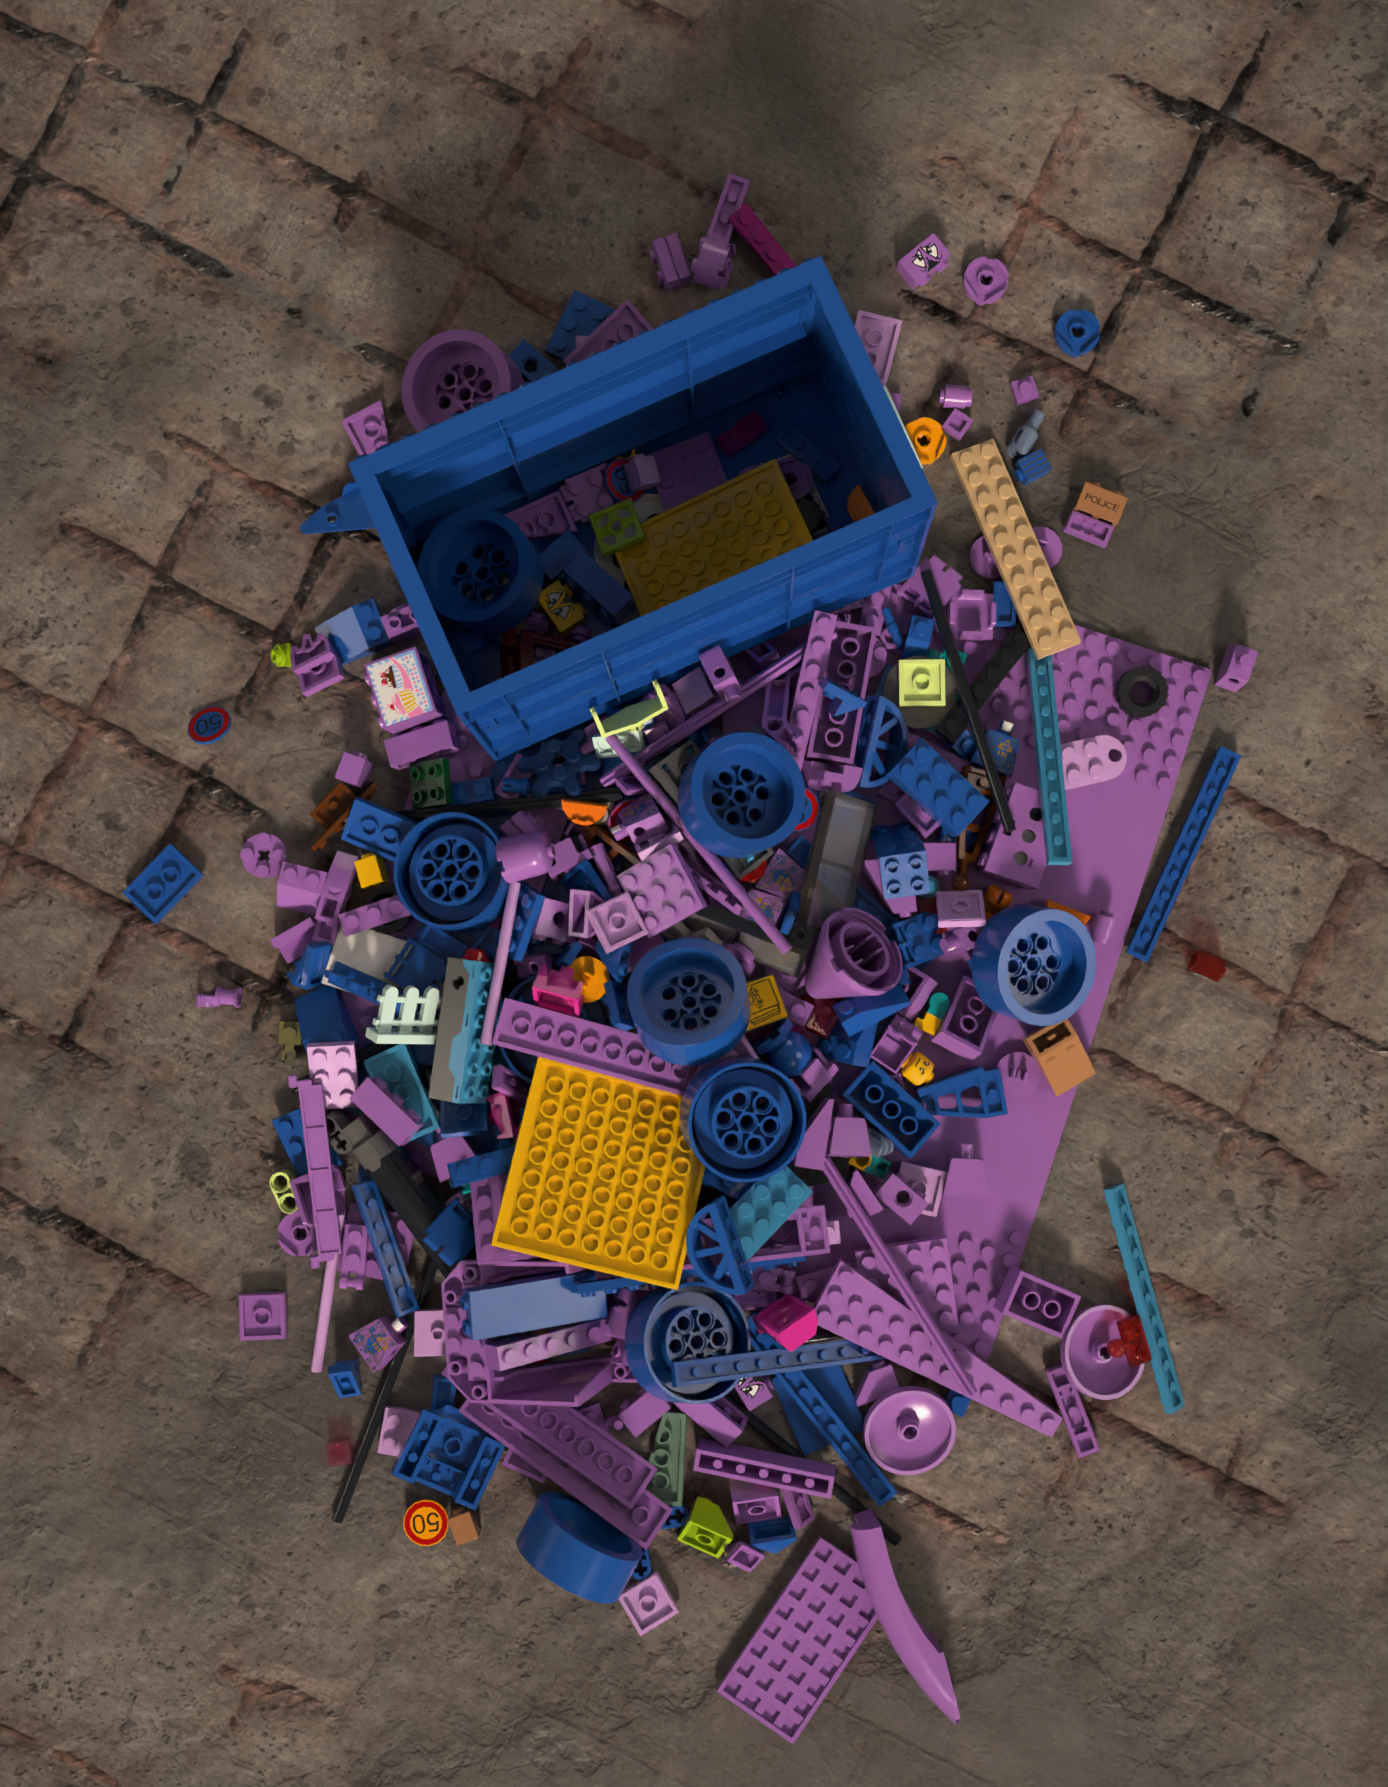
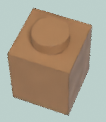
M464 1505L453 1508L448 1517V1522L456 1545L458 1546L479 1538L481 1528L475 1511Z

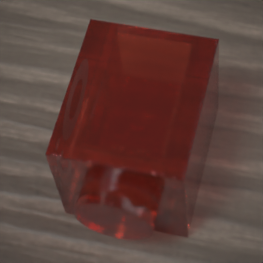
M1194 950L1186 971L1211 982H1218L1226 972V960L1202 950Z

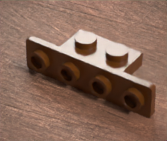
M373 780L358 797L366 798L367 800L371 799L377 792L375 789L377 783ZM342 781L309 813L325 828L323 833L310 845L313 851L317 848L321 850L330 841L328 836L333 831L339 832L346 824L344 820L350 814L357 795Z

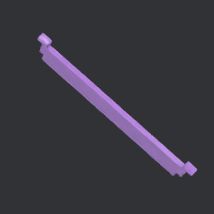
M297 1074L288 1075L289 1088L298 1087L316 1231L318 1254L310 1256L311 1268L315 1269L320 1267V1262L332 1261L335 1254H342L322 1083L313 1084L312 1079L298 1080Z

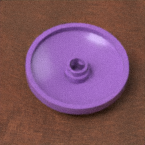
M1105 1304L1091 1305L1076 1313L1072 1317L1064 1338L1061 1339L1060 1357L1065 1375L1079 1392L1092 1398L1110 1400L1121 1397L1129 1392L1141 1377L1146 1360L1145 1339L1135 1319L1123 1309Z
M918 1386L900 1387L882 1395L870 1407L863 1425V1437L871 1458L883 1469L899 1475L920 1474L937 1466L949 1454L956 1436L955 1419L945 1400L937 1393Z

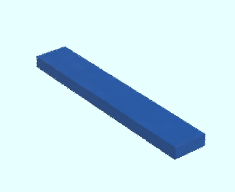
M372 1179L352 1185L396 1317L399 1318L420 1309L379 1188Z

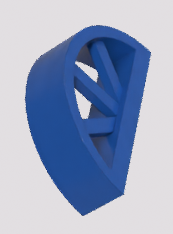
M867 695L865 700L867 704L863 709L852 765L862 768L860 781L856 785L857 787H876L890 780L886 773L907 751L908 733L901 712L890 700L877 695ZM883 715H884V717H885V719H886V722H884V723L882 724ZM889 730L890 742L879 741V736ZM876 747L888 751L883 764L876 752ZM872 765H874L876 772L870 776Z
M725 1195L715 1198L697 1212L689 1224L686 1236L688 1256L697 1274L711 1287L727 1294L743 1295L754 1286V1282ZM708 1212L710 1213L715 1230L703 1222ZM701 1232L720 1243V1245L703 1248ZM723 1253L724 1256L718 1268H716L708 1256ZM727 1267L731 1277L724 1274Z

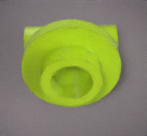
M291 643L276 644L271 650V660L277 667H292L290 660Z

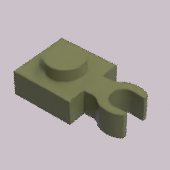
M280 1021L278 1044H285L282 1060H287L288 1052L293 1053V1061L298 1059L296 1045H303L298 1022Z

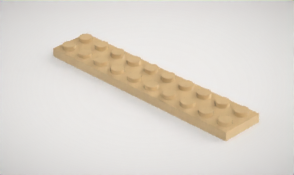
M994 439L952 453L950 456L1037 660L1079 645L1081 639Z

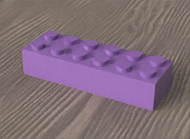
M836 621L834 630L837 633V638L831 642L824 677L858 694L865 700L877 628ZM821 688L813 718L806 760L825 764L852 766L863 707L841 715L832 716L828 708L833 699L822 694L823 689Z

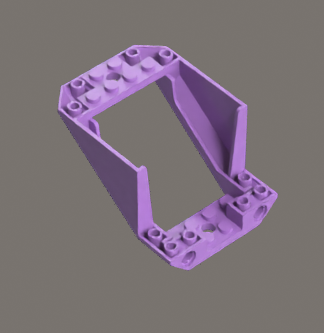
M477 1258L459 1262L441 1284L447 1376L470 1403L579 1407L611 1382L638 1383L629 1366L616 1365L610 1362L611 1353L494 1371V1369L487 1367L484 1345L492 1342V1338L473 1341L463 1333L462 1320H465L464 1317H466V1310L463 1311L460 1306L463 1288L497 1283L515 1276L565 1270L566 1274H572L587 1268L545 1258L477 1265ZM644 1284L641 1285L642 1289L632 1291L639 1294L637 1298L639 1303L645 1295L657 1287Z

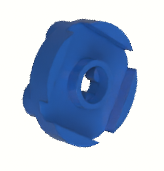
M1073 309L1065 312L1057 321L1053 332L1056 345L1062 352L1074 358L1089 353L1095 347L1100 337L1099 321L1087 310L1082 309V311ZM1080 328L1082 330L1080 333L1082 337L1073 336L1071 329L1077 330Z

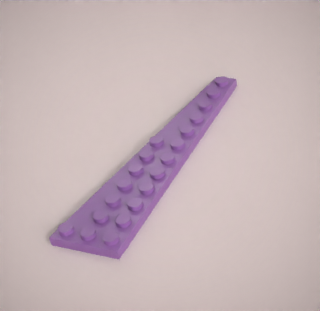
M839 1258L813 1306L818 1320L817 1325L965 1396L911 1309ZM938 1328L977 1389V1392L968 1398L1045 1435L1053 1437L1063 1419L1059 1412L1039 1398L1031 1395L1025 1388L1011 1381L1008 1376L997 1371L991 1364L980 1359L974 1352Z

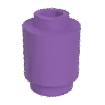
M945 384L943 389H939L938 403H942V408L964 409L971 406L972 388H967L964 385Z
M1100 910L1099 914H1094L1089 932L1094 942L1108 945L1109 940H1112L1117 919L1113 918L1114 913Z

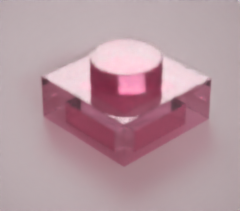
M350 1438L329 1441L325 1444L329 1467L352 1464L353 1455Z

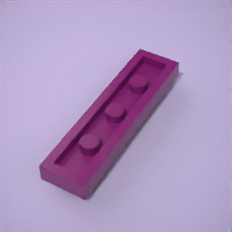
M747 203L729 216V222L773 277L782 269L796 267V264Z

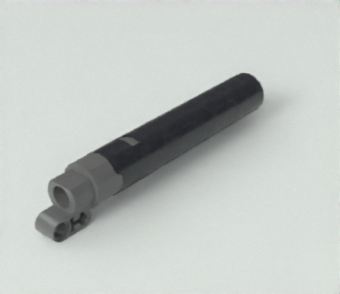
M336 1108L326 1114L330 1145L339 1154H346L352 1151L446 1279L458 1264L454 1262L448 1266L438 1256L442 1248L439 1247L436 1251H433L423 1241L427 1235L425 1232L426 1228L446 1208L445 1202L405 1148L398 1146L365 1113L352 1122L342 1109ZM476 1245L463 1260L477 1258ZM525 1331L491 1338L492 1342H494L497 1340L509 1338L531 1331Z

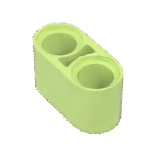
M283 1169L273 1174L269 1183L281 1211L291 1214L297 1211L298 1208L297 1204L295 1207H290L287 1204L288 1196L294 1198L289 1181L296 1178L292 1171ZM279 1175L287 1179L286 1186H281L278 1183Z

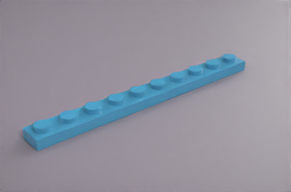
M1029 648L1026 652L1046 864L1070 865L1072 863L1052 656L1049 655L1037 660L1033 649Z
M1118 1183L1104 1190L1105 1200L1109 1207L1111 1222L1115 1229L1118 1247L1124 1262V1269L1128 1276L1130 1290L1136 1305V1312L1142 1327V1334L1147 1345L1148 1356L1152 1363L1160 1400L1165 1414H1173L1185 1406L1125 1185L1124 1183Z

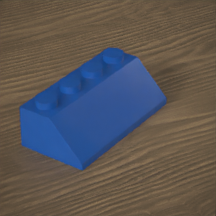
M874 1061L869 1063V1067L861 1070L838 1094V1097L846 1104H853V1111L861 1118H864L871 1127H874L890 1139L894 1148L904 1158H912L941 1125L937 1119Z

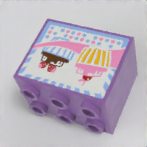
M416 646L364 664L366 669L364 678L368 686L371 685L373 693L370 696L373 705L378 707L380 715L377 716V719L382 729L384 728V730L392 734H406L412 732L414 727H426L432 725V722L435 720L448 719L428 655Z

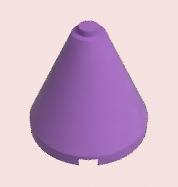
M846 907L831 914L824 921L805 982L807 993L815 999L876 996L888 992L899 982L903 969L902 957L896 941L890 943L887 936L883 933L887 928L879 920L863 910Z

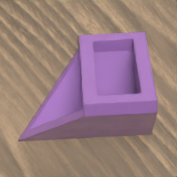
M570 889L568 936L582 938L594 936L596 933L585 911L605 902V900L590 890Z

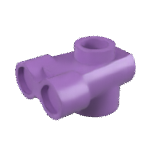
M540 951L536 955H528L525 952L522 962L513 960L518 969V978L524 980L538 974L543 965L550 972L553 963L550 953Z

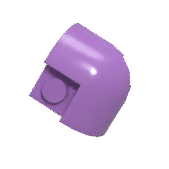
M803 761L801 773L805 787L808 789L842 793L849 792L856 787L860 781L862 768Z

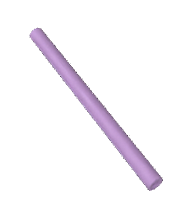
M519 882L509 883L480 1040V1044L492 1045L521 886Z
M337 1212L341 1238L345 1214ZM339 1254L334 1255V1260L326 1261L310 1370L315 1373L322 1372Z

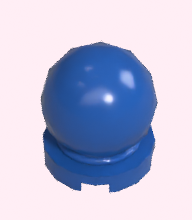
M788 1018L771 1026L770 1028L773 1032L766 1038L762 1035L753 1048L759 1056L767 1054V1060L771 1066L787 1077L801 1075V1072L811 1062L812 1047L806 1037L799 1032L791 1031L793 1023Z

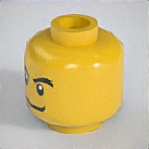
M921 1052L910 1053L901 1066V1075L915 1086H919L922 1083L928 1084L935 1075L932 1072L934 1064Z

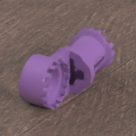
M217 986L215 994H208V996L207 994L205 996L201 994L200 996V993H196L195 1006L216 1007L227 1004L239 1008L242 1003L240 999L243 998L240 997L243 995L242 988L224 989L222 986Z

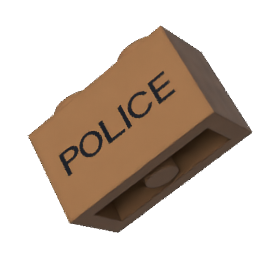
M1085 482L1079 490L1072 509L1115 527L1119 523L1128 498L1124 497L1119 491H1108L1101 488L1102 486L1099 483Z

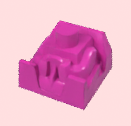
M543 965L532 986L534 1006L580 1018L584 1002V996L582 995L583 982L574 981V970L569 967L562 966L559 972L551 970L548 973L546 966Z
M501 1092L489 1095L487 1100L491 1103V1110L488 1112V1119L492 1124L498 1126L499 1131L503 1133L497 1136L498 1139L517 1137L520 1108L525 1107V1104Z
M785 1294L752 1317L760 1334L763 1332L767 1333L790 1352L815 1336L818 1320L815 1308L791 1294Z

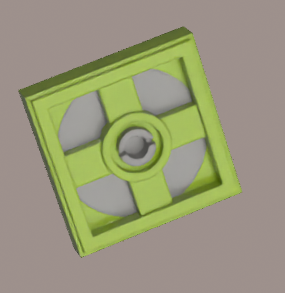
M631 498L589 515L603 557L646 540Z

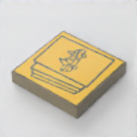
M774 973L746 982L751 1006L750 1020L746 1032L789 1018Z

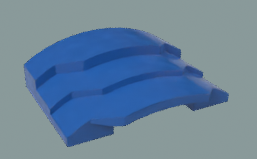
M446 1404L434 1411L423 1408L403 1449L398 1454L391 1469V1474L412 1484L414 1481L434 1488L452 1496L455 1502L476 1510L506 1446L460 1413L457 1407Z

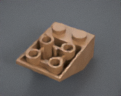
M1068 1018L1054 1025L1039 1026L1021 1037L1056 1097L1096 1074Z

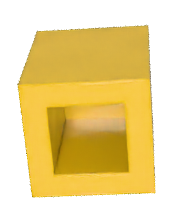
M374 853L362 855L361 860L354 862L361 888L370 890L373 887H377V885L390 883L383 857L374 855Z

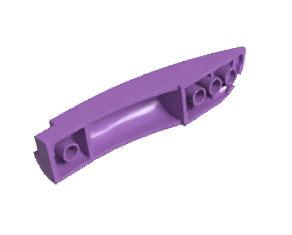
M869 1509L854 1514L856 1523L850 1525L853 1537L851 1541L861 1577L881 1626L897 1655L920 1688L943 1714L955 1725L959 1724L958 1705L944 1652L933 1631L927 1632L902 1596L892 1570L881 1525L873 1510Z

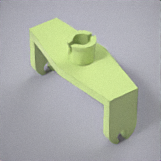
M656 679L652 683L658 697L627 706L601 722L594 707L589 708L602 738L629 729L632 732H637L636 727L641 730L644 726L643 723L669 709Z

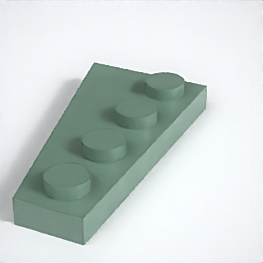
M668 1410L662 1415L655 1444L649 1459V1463L658 1469L645 1489L669 1506L682 1507L688 1415L685 1412Z

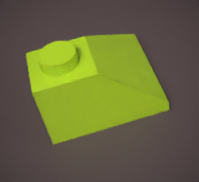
M697 1496L690 1507L685 1525L682 1526L677 1540L719 1559L734 1535L719 1505L714 1504L708 1498Z

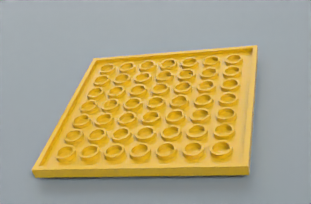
M537 1057L490 1245L678 1290L687 1251V1230L695 1216L705 1171V1165L693 1154L682 1135L680 1105L683 1096Z

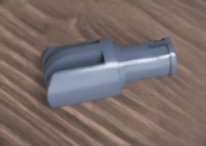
M1033 409L1025 425L1017 428L1007 448L1008 455L1011 458H1021L1030 453L1038 439L1037 429L1045 417L1041 411Z
M874 1127L867 1128L870 1150L874 1157L888 1155L894 1150V1145L890 1139Z

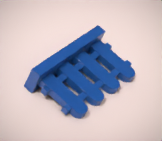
M336 961L333 969H323L322 975H325L324 977L328 979V983L380 1005V1002L377 1001V996L382 995L385 986L392 985L339 961ZM396 987L398 989V995H403L404 990L399 987ZM396 1003L395 1012L398 1014L401 1003Z

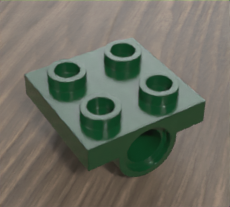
M449 758L409 764L413 809L453 804Z

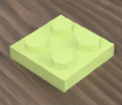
M945 659L898 660V707L946 705Z

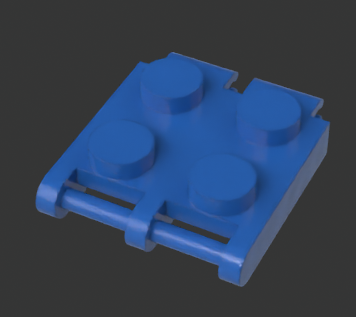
M929 911L923 912L890 925L891 929L895 930L899 941L898 948L902 950L906 961V969L944 955L939 944L940 940L943 939L942 933L937 934L936 930L941 929L938 928L936 913L930 915ZM899 927L901 929L905 942L902 939ZM906 947L908 948V951H909L910 957H911V959H912V962L910 961V958H909L908 952H907V950H906Z
M407 937L405 940L407 943L400 954H396L394 957L396 960L389 971H385L383 976L403 989L412 985L419 990V996H423L424 990L429 986H433L436 989L440 988L434 981L436 979L443 983L445 980L447 967L445 964L447 961L412 938ZM410 945H413L407 956L403 958ZM399 962H401V965L399 966L398 970L393 976L392 973L394 972Z
M457 1196L426 1228L425 1232L427 1235L423 1239L433 1251H436L439 1247L442 1248L438 1256L448 1266L454 1262L458 1264L476 1245L474 1226L469 1222L470 1220L473 1222V1212H468L459 1203L460 1199ZM455 1205L466 1215L465 1217L454 1207Z

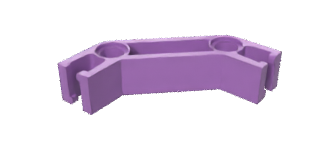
M798 664L766 684L762 718V735L775 740L788 752L789 745L792 746L796 753L802 750V735L787 721L790 693L796 689L801 666L798 667Z

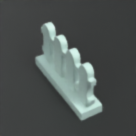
M393 985L385 986L382 995L377 996V1001L380 1002L378 1017L373 1018L372 1022L376 1027H367L365 1036L376 1044H436L439 1019H435L437 1004L442 1003V997H439V990L429 986L424 990L423 996H419V990L409 985L404 989L403 995H398L396 987ZM396 1003H401L398 1019H395ZM417 1003H422L419 1019H414Z

